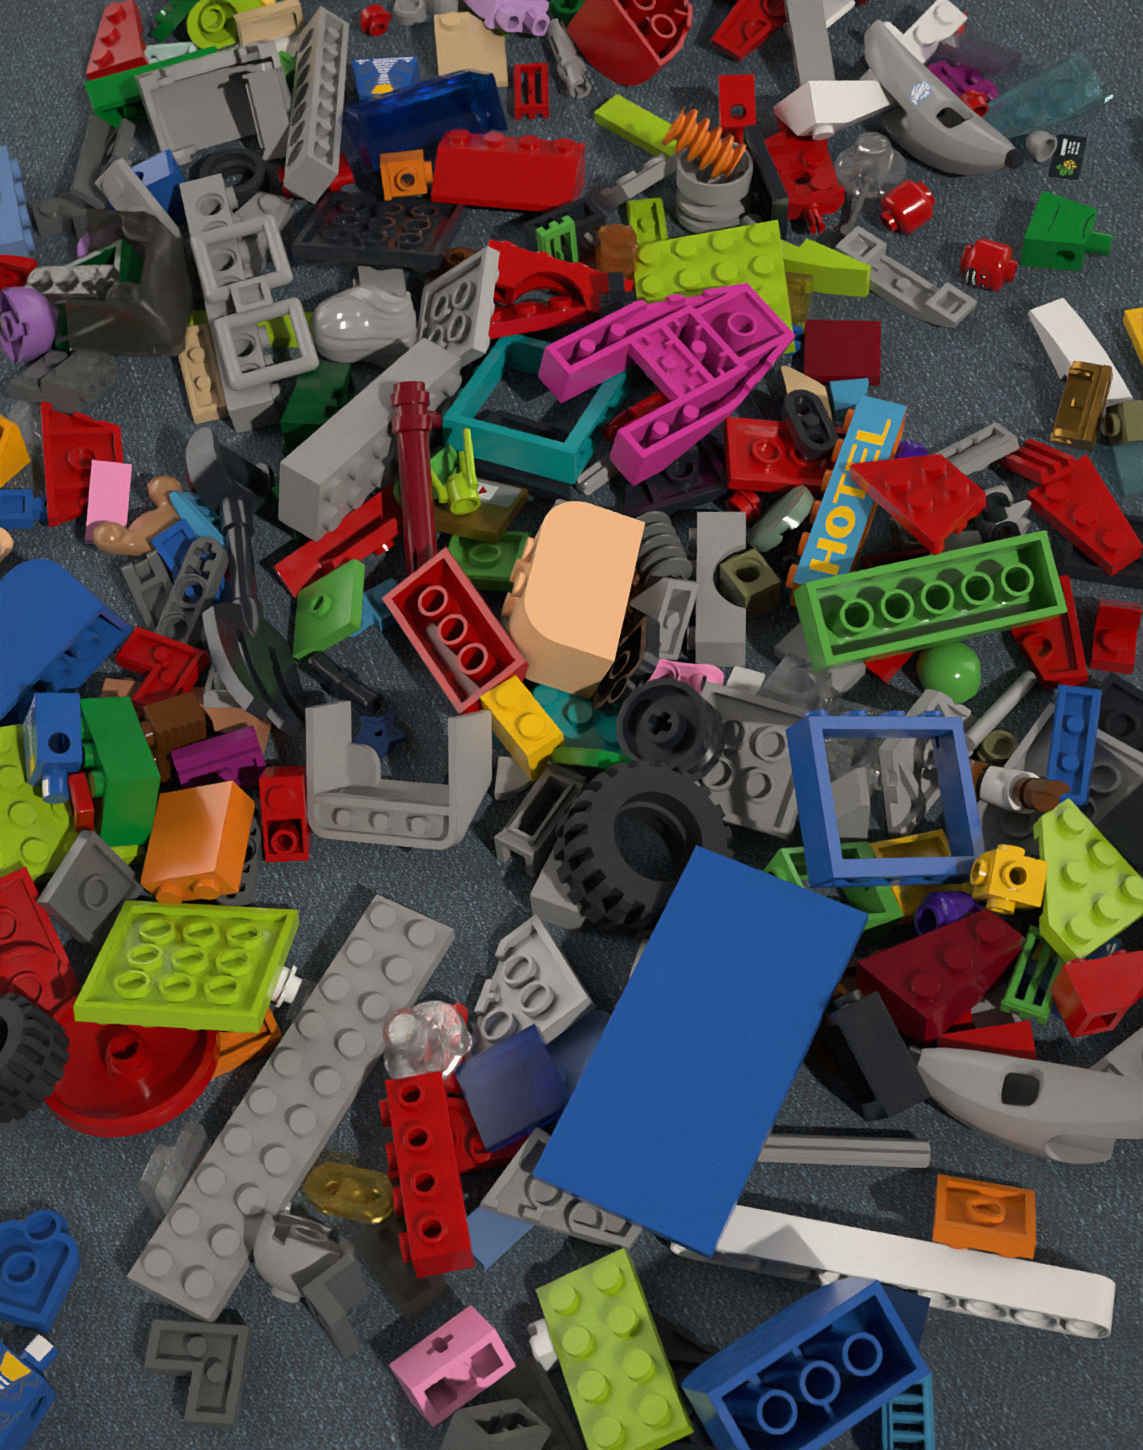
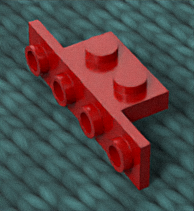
M397 480L369 498L358 509L349 512L334 531H328L318 542L312 539L272 566L294 600L297 599L299 591L355 558L362 563L361 560L372 552L375 556H378L395 545L392 538L403 531L400 527L403 525L402 508L396 502L393 493V486Z

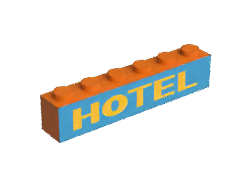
M860 395L856 409H848L843 425V432L847 434L844 440L837 439L832 455V462L836 464L833 470L826 469L823 477L821 493H825L822 501L815 500L811 510L809 524H813L810 533L804 531L799 543L798 555L802 556L799 565L792 563L787 576L786 588L792 589L790 606L797 607L793 592L804 583L855 572L878 503L851 480L850 465L894 459L904 431L907 406Z

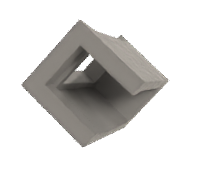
M271 61L250 66L252 73L245 74L242 78H248L249 81L245 86L260 148H265L262 158L266 161L286 157L292 104L283 66L273 68Z
M548 760L546 769L503 830L495 835L497 860L505 864L512 854L511 851H514L525 857L527 875L535 878L548 860L554 844L558 840L555 831L558 821L565 815L564 809L587 786L586 777L571 766H561ZM556 791L562 794L535 834L530 836L524 833L552 792Z

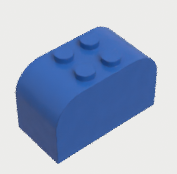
M33 559L25 561L10 570L0 580V727L23 724L35 693H75L134 630L97 594L61 565L51 560Z
M845 1278L827 1284L800 1298L712 1356L685 1378L682 1388L717 1450H819L931 1372L878 1279Z

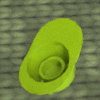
M200 0L188 14L186 21L187 33L191 41L201 49L212 46L220 49L239 43L233 15L260 8L262 5L259 0Z

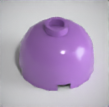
M12 287L0 290V324L2 327L0 329V346L12 362L18 361L17 363L43 356L52 348L56 339L59 312L55 306H51L44 295L35 289Z

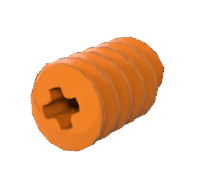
M684 106L665 134L662 144L666 146L673 140H676L674 153L678 155L684 149H689L687 162L690 163L697 157H700L701 160L698 168L700 171L711 165L713 169L710 178L714 180L723 173L725 180L746 150V145L741 143L732 149L734 136L730 134L720 140L721 127L717 126L708 132L710 119L705 117L700 122L695 123L698 111L693 109L684 115Z

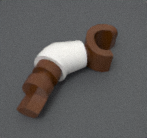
M969 759L976 801L980 793L982 800L1007 811L1023 814L1035 811L1049 812L1057 807L1060 796L1071 790L1069 785L1063 781L1041 779L1034 773L996 766L988 768V763Z

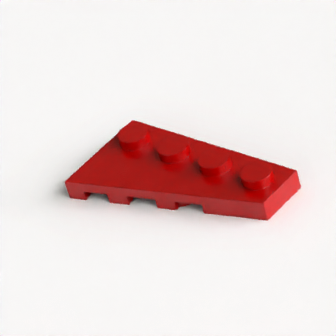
M739 0L711 38V46L740 63L787 22L784 0Z

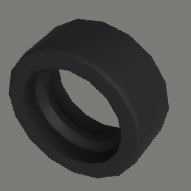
M246 148L224 149L211 155L202 164L199 173L200 178L220 173L223 179L236 174L252 176L248 182L233 187L238 202V208L232 209L233 213L237 212L259 191L269 193L270 184L265 162L257 152Z

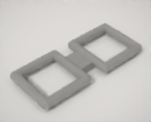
M266 214L192 235L190 244L206 301L209 304H218L233 299L237 313L217 318L213 323L231 389L241 391L317 369L319 360L301 301L298 298L292 297L273 302L270 289L289 284L293 280V274L276 218L271 214ZM264 231L276 272L218 287L207 246ZM289 315L301 358L242 374L231 330Z

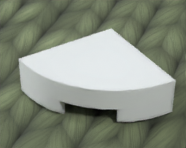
M542 1318L530 1323L529 1327H527L531 1335L529 1341L533 1355L539 1365L546 1372L560 1367L561 1365L546 1319Z

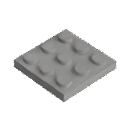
M486 246L424 286L415 344L424 337L461 357L460 369L486 354L490 344V337L488 336L490 319L495 309L493 302L495 284L499 278V251Z
M706 681L701 696L721 716L725 726V747L718 764L705 777L694 783L699 787L704 784L712 793L708 797L714 805L720 804L726 815L722 819L724 823L789 843L798 816V808L785 729L804 718L803 714L810 711Z

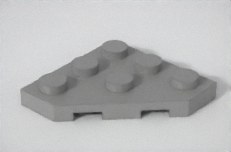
M537 914L500 940L495 957L499 960L493 978L486 979L474 1010L479 1016L472 1035H466L465 1062L475 1081L484 1090L596 1008V1005L547 926Z

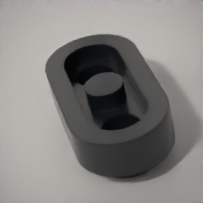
M803 389L793 390L788 393L781 409V415L798 451L803 456L812 460H825L833 454L838 434L821 399L813 392Z

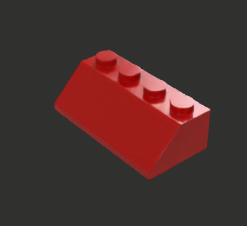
M463 129L446 132L437 149L431 202L539 212L553 211L578 200L585 184V143H575L574 140L569 138H560L555 141L540 140L539 137L533 135H525L520 138L505 137L504 134L498 132H490L485 135L470 134L469 131Z
M446 547L382 597V600L459 715L483 710L480 696L514 675L523 682L529 667L528 662Z

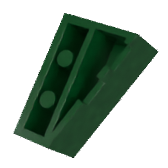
M319 362L317 369L302 373L297 378L295 389L280 422L284 436L282 445L284 458L354 398L356 388L351 364Z

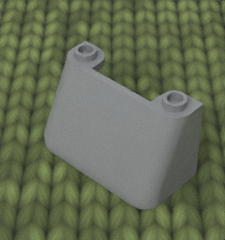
M263 39L134 76L160 153L171 149L178 165L191 162V155L196 153L197 150L256 134V127L245 86L249 81L248 78L243 79L242 76L252 73L250 66L271 61L273 68L281 67L275 41Z

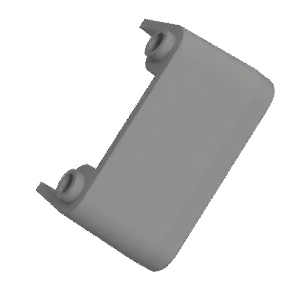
M343 700L305 708L307 819L310 828L316 835L325 839L433 850L447 849L461 842L492 780V710H481L448 718L449 785L381 779L380 760L375 750L366 744L351 743V701Z

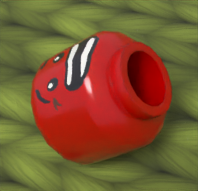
M980 238L974 245H967L961 260L960 273L964 274L968 285L997 292L1004 286L1005 282H1013L1018 261L1012 260L1013 251L1008 244Z

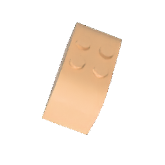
M570 501L559 504L551 509L541 524L535 538H527L521 559H516L511 572L510 582L514 583L512 593L508 592L501 611V616L507 618L505 631L529 664L525 678L590 700L615 660L645 522L590 503Z

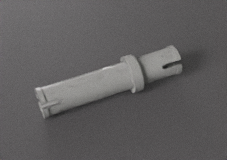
M552 19L549 22L545 35L559 64V76L567 83L569 93L573 98L575 95L576 99L584 98L591 90V85L585 75V64L577 56L564 22Z

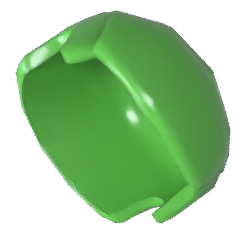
M958 641L923 649L918 656L916 675L917 680L921 681L924 691L926 689L941 691L951 697L954 703H963L976 695L981 684V668L979 658L972 648Z

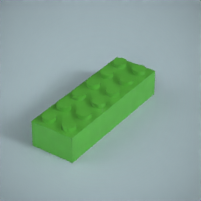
M1046 530L942 552L936 556L929 555L804 583L793 592L814 674L1042 623L1068 612Z

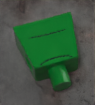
M1042 191L1024 237L1020 265L1079 271L1082 269L1088 252L1109 256L1114 235L1095 230L1098 214L1095 208L1047 191Z

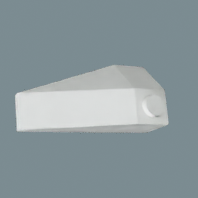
M808 81L775 105L773 109L774 114L798 136H813L814 140H823L832 137L837 131L899 106L900 103L885 89L880 81Z

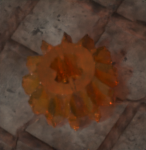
M611 224V226H602L596 234L594 268L597 271L604 273L623 272L626 279L635 281L634 272L638 270L639 244L637 243V234L632 226Z

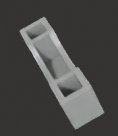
M697 512V528H689V552H697V560H689L693 571L688 581H695L700 585L690 616L696 617V625L687 626V650H695L696 664H710L716 667H745L746 609L725 600L716 588L720 583V564L726 562L733 555L746 552V512Z

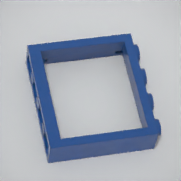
M814 710L804 713L802 720L785 729L810 889L948 885L970 882L972 866L980 854L985 853L962 717H943L941 711H929L917 716H906L905 711L900 710L885 712L879 716H868L865 710L850 711L840 716H829L827 710ZM824 738H931L951 857L843 859Z

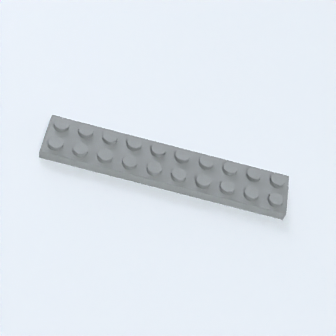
M376 894L128 1273L127 1278L131 1284L204 1323H214L254 1260L253 1250L256 1237L265 1214L271 1213L273 1221H277L280 1213H283L454 941L455 933L453 928Z

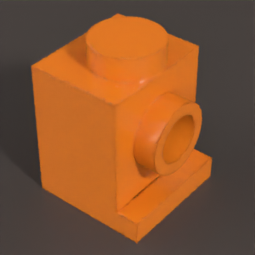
M423 149L380 154V169L385 200H392V197L427 194V183H433V171L431 161L424 162ZM409 173L414 178L402 180L401 176Z

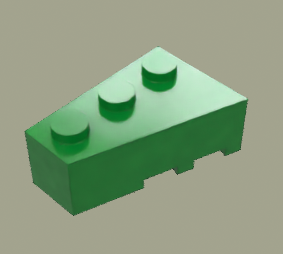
M129 696L80 699L82 772L85 773L94 806L95 833L109 847L149 844L161 776Z

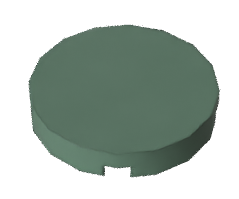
M800 485L784 494L754 524L747 535L746 542L752 548H756L759 553L769 551L778 545L783 539L781 534L787 529L791 531L793 528L796 529L809 514L815 499L812 493L805 486Z

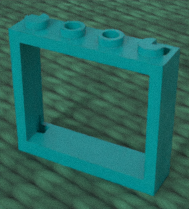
M518 334L500 337L496 344L490 345L486 358L481 365L475 366L467 385L459 389L450 409L443 411V423L440 428H443V447L450 444L457 453L464 451L463 430L468 428L471 431L474 458L574 485L603 439V435H601L603 426L618 415L630 396L631 367L590 388L596 390L597 393L566 441L562 443L473 419L508 368L538 375L545 347L552 344Z

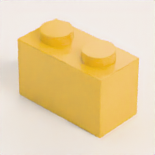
M514 675L480 696L483 710H492L493 733L533 782L544 772L548 760L551 761L554 748L565 746L562 731L520 679Z

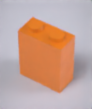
M233 780L160 794L140 884L155 896L160 903L181 904L185 901L197 899L212 900L222 895L238 893L255 802Z

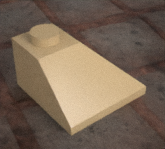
M449 12L434 15L439 83L484 78L485 88L508 87L505 38L502 34L494 29L487 28L484 22L469 12Z

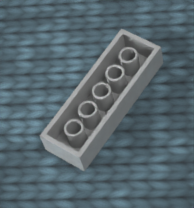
M423 337L280 462L278 520L315 542H318L328 531H334L352 509H358L366 497L376 487H382L387 482L390 474L399 467L397 436L392 432V418L395 417V409H392L390 405V394L394 393L393 384L404 381L425 382V391L430 393V406L428 409L442 415L445 409L449 410L454 403L461 385V357ZM440 427L432 428V432L429 433V443Z

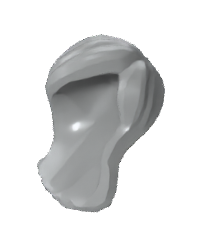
M358 285L337 293L319 304L311 315L309 330L317 351L334 362L366 361L388 369L415 345L417 318L409 292H405L402 296H393L373 286Z

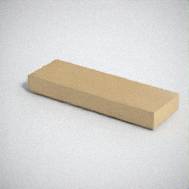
M209 322L173 330L195 424L229 417Z

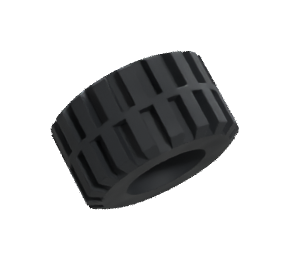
M9 992L5 996L0 993L1 1124L10 1123L12 1119L18 1121L25 1118L28 1111L34 1112L42 1105V1101L46 1097L49 1098L55 1091V1084L57 1081H61L65 1073L63 1066L68 1062L70 1054L66 1051L70 1042L69 1037L65 1035L66 1030L64 1027L23 996Z

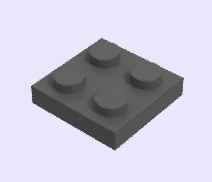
M82 830L36 902L88 952L99 955L125 900L136 901L144 887L140 884L141 878L94 831Z

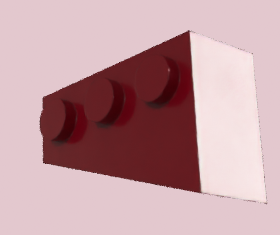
M985 909L858 961L856 967V989L859 988L863 996L878 991L895 1026L922 1049H926L1013 973L1021 952L1023 935L989 909Z

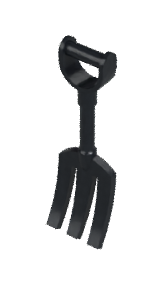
M203 427L197 430L188 441L186 447L187 468L190 480L198 495L212 511L220 516L221 533L226 537L232 603H218L202 613L210 654L221 680L244 711L261 720L267 715L278 729L293 737L300 733L306 740L305 708L311 706L301 685L296 660L292 656L293 649L284 637L263 618V606L258 600L251 541L254 533L252 515L270 503L274 498L271 489L275 487L274 472L272 468L264 463L252 464L221 444L216 432L208 427Z

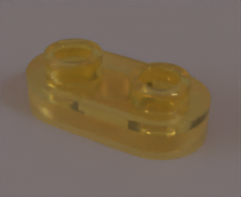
M330 1162L315 1168L305 1182V1193L312 1206L324 1214L363 1223H376L387 1218L395 1209L392 1194L393 1185L390 1179L381 1172ZM337 1191L334 1195L329 1196L332 1192Z

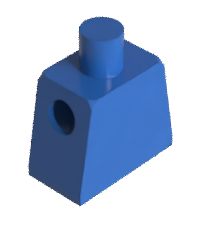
M171 149L165 150L131 167L177 226L188 224L179 184L187 181ZM107 199V205L113 219L122 218Z

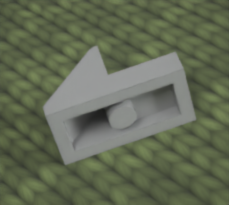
M664 577L629 602V605L648 614L660 622L661 647L659 659L678 661L700 585L695 581Z

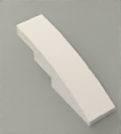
M1064 298L1030 310L1028 315L1060 380L1068 378L1069 368L1072 366L1073 361L1112 366L1113 380L1100 424L1103 435H1107L1104 429L1106 407L1121 402L1134 401L1120 374L1084 321Z

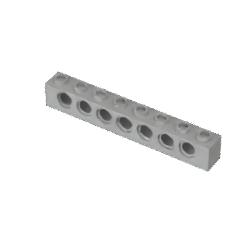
M322 6L319 7L305 26L298 39L283 184L294 196L304 198L313 204L317 202L338 175L349 23Z
M221 173L179 184L190 237L197 233L241 222L240 214H233L232 210L238 208L233 186L226 187ZM239 238L207 246L218 287L254 278L252 268L246 269L245 263L251 262L245 240L239 241ZM202 288L227 408L236 433L280 423L278 407L284 406V401L278 383L272 385V382L241 391L231 389L213 323L217 318L237 313L234 301L232 299L218 304H209L206 301ZM256 323L231 330L242 374L275 365L272 354H265L264 348L271 347L265 325L259 326Z

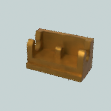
M1073 361L1072 366L1069 368L1050 443L1093 452L1113 380L1112 366Z

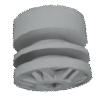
M733 142L732 149H734L739 144ZM686 148L680 152L677 158L676 217L680 224L691 232L698 234L740 227L741 219L750 214L753 158L747 149L744 151L742 157L725 180L723 173L714 180L710 178L713 169L711 165L700 171L698 169L700 157H697L690 163L687 162L689 149Z

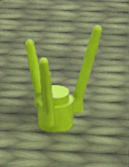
M468 428L463 430L464 451L458 452L460 472L449 476L446 480V486H443L431 467L432 486L437 493L439 503H449L451 512L458 515L471 513L481 505L477 490L479 484L475 473L471 431Z

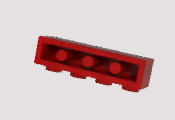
M442 1070L386 1080L388 1098L379 1100L383 1127H392L394 1142L385 1143L390 1172L399 1171L401 1186L393 1187L392 1194L396 1216L406 1217L408 1232L399 1233L403 1262H413L417 1278L473 1268L475 1263Z

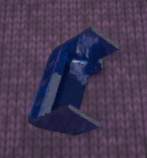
M473 68L447 73L343 106L342 118L362 166L371 170V172L381 171L380 154L411 151L437 143L442 140L446 132L463 129L469 131L470 134L481 135L490 133L489 130L492 129L500 132L508 130L494 74Z

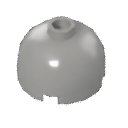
M266 1213L256 1237L253 1250L254 1262L263 1280L273 1286L271 1293L286 1302L298 1303L300 1297L305 1298L302 1287L348 1253L354 1254L355 1246L344 1236L339 1245L328 1238L332 1229L307 1218L289 1213H280L278 1220L273 1221L272 1214Z

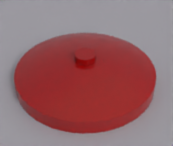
M79 993L68 1000L52 1016L66 1030L65 1035L69 1037L70 1042L66 1051L70 1054L68 1062L63 1066L65 1073L61 1081H57L54 1086L55 1091L49 1098L46 1097L43 1101L48 1110L62 1124L83 1134L96 1137H125L144 1133L171 1121L190 1107L203 1093L213 1077L220 1055V1035L218 1030H189L186 1028L143 1027L126 1024L101 1025L94 1022L75 1021L73 1006Z

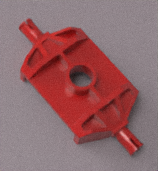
M777 118L776 123L780 132L765 139L764 142L789 197L787 220L803 218V221H808L809 230L812 234H816L815 227H817L818 234L825 230V224L821 215L835 213L843 205L845 188L839 185L827 148L828 138L814 140L813 136H798L782 120ZM794 181H805L807 183L798 185Z

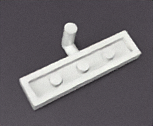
M937 0L904 34L890 22H883V24L924 65L963 26L968 17L949 0ZM869 69L858 81L879 80L872 70Z

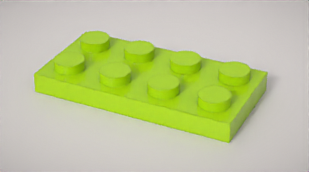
M625 1248L536 1289L588 1450H657L694 1432L634 1264Z

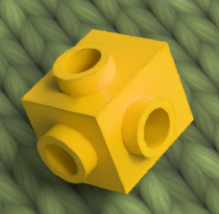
M1000 844L997 846V849L982 853L975 860L970 873V883L974 885L972 899L987 902L986 909L1002 914H1014V910L1024 912L1040 908L1049 862L1024 856L1025 850L1020 847Z

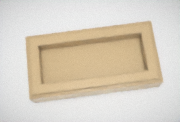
M285 0L233 15L240 45L263 39L275 40L300 33L304 29L299 0Z

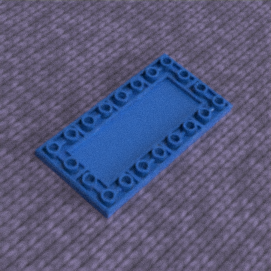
M696 845L532 1173L533 1178L712 1260L866 926L868 913Z

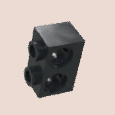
M588 195L523 223L527 250L532 252H538L536 229L543 227L545 230H548L549 223L556 221L558 224H561L562 217L567 215L575 223L579 262L609 249L605 214ZM561 235V249L564 254V261H566L564 235Z

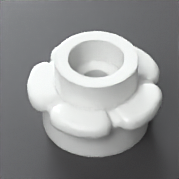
M294 965L292 969L283 967L271 1001L276 1002L275 1007H280L283 1001L292 1004L302 981L301 978L294 976L297 967Z

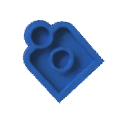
M39 1210L32 1213L25 1222L9 1220L0 1223V1320L49 1333L81 1265V1254L78 1246L69 1235L68 1224L60 1214L51 1210Z

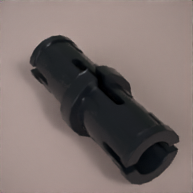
M322 651L315 653L307 662L309 667H306V672L329 688L330 694L336 699L351 701V705L355 709L369 717L374 715L381 707L382 703L380 701H383V696L364 684L359 679L358 673L354 670L341 667Z

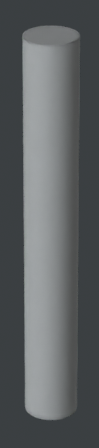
M1024 671L965 733L967 751H973L1037 683V676L1032 671Z

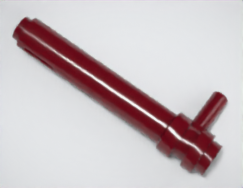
M422 381L393 384L394 393L390 394V405L392 409H395V417L392 418V432L397 436L407 577L437 554L429 433L432 432V428H438L442 425L443 417L440 413L428 409L430 406V393L425 391V382Z

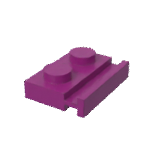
M253 725L171 751L183 790L232 780L244 790L259 785V777L267 768Z

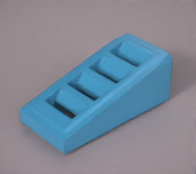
M173 491L169 494V499L180 519L185 518L198 538L212 537L218 540L227 551L226 537L221 533L220 516L206 505L198 493ZM211 551L210 556L214 560L216 555Z
M932 1371L913 1384L921 1385V1394L900 1393L881 1406V1450H900L893 1448V1442L922 1443V1450H935ZM892 1404L921 1405V1413L892 1411ZM893 1423L922 1424V1432L893 1430Z

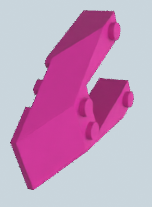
M748 283L703 290L702 295L684 298L681 294L667 296L665 301L647 304L644 300L635 301L546 346L538 377L558 401L563 403L638 364L670 400V403L628 424L617 432L609 459L630 484L635 486L664 470L724 421L726 417L730 416L793 342L796 335Z

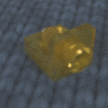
M785 272L792 325L803 327L804 334L805 322L809 317L812 304L813 276Z

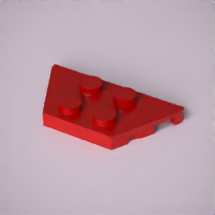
M40 402L48 527H56L87 513L92 460L124 463L121 427L104 420H94L90 416L76 411L72 416L53 410L52 403Z
M941 454L850 465L851 480L934 556L940 554L945 549L944 540L951 533L959 535L967 526V522L971 518L976 517L986 507V492Z

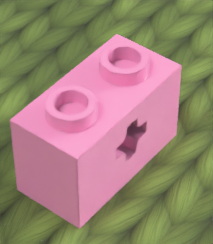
M470 1305L390 1363L389 1367L410 1402L434 1428L457 1409L461 1408L516 1367L495 1328Z

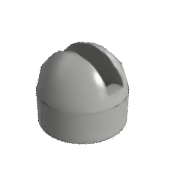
M1036 130L1030 133L1025 143L1028 154L1038 162L1046 161L1052 156L1057 147V138L1044 130Z

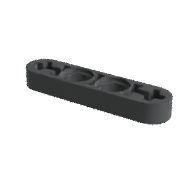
M202 537L191 544L154 633L168 637L169 629L172 625L178 622L187 623L188 631L179 642L195 647L204 625L202 613L212 606L228 566V552L218 540L212 537ZM212 551L216 558L214 560H207L204 564L200 557L202 554L209 555ZM196 571L202 575V572H204L208 579L205 580L203 577L193 573ZM192 585L202 586L203 594L200 600L193 604L184 602L183 596L187 588Z

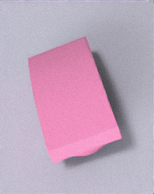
M92 460L85 544H94L92 540L94 529L103 522H116L127 528L132 464Z

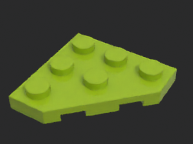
M1069 798L1039 818L1033 825L1034 841L1039 842V860L1049 862L1042 896L1043 914L1039 917L1040 934L1065 963L1076 958L1086 959L1143 916V879Z

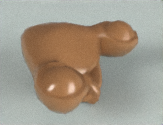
M166 475L154 477L148 483L147 490L157 509L143 513L130 525L129 529L116 522L101 523L94 529L92 539L97 549L110 555L147 558L146 554L156 549L151 540L181 520L169 499V494L173 491L182 492L181 484L175 478Z

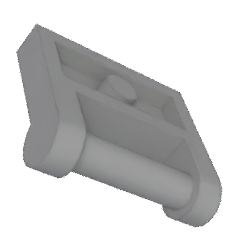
M661 153L645 163L643 170L636 173L633 170L616 181L617 186L612 189L607 187L596 194L600 207L609 212L677 170L678 155L675 153L665 159Z

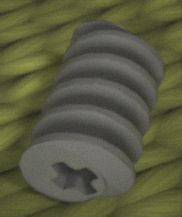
M661 511L647 512L637 517L636 519L645 522L636 561V569L642 577V582H645L646 590L664 577L688 580L693 571L692 565L687 560L686 552L676 535L675 528L671 525L670 517Z

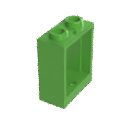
M868 841L840 844L843 859L876 858ZM804 847L780 848L763 872L804 888L801 880H808ZM890 886L843 888L851 907L868 913V921L858 943L883 941L904 917Z

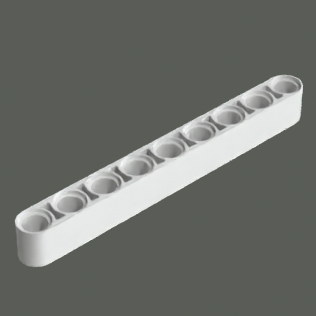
M740 1205L736 1206L712 1260L673 1242L670 1244L671 1251L676 1255L695 1261L822 1286L845 1278L878 1279L880 1284L931 1298L929 1307L1085 1338H1105L1111 1334L1115 1283L1111 1279L1098 1274L1021 1259L1004 1258L999 1255L969 1249H953L943 1244Z

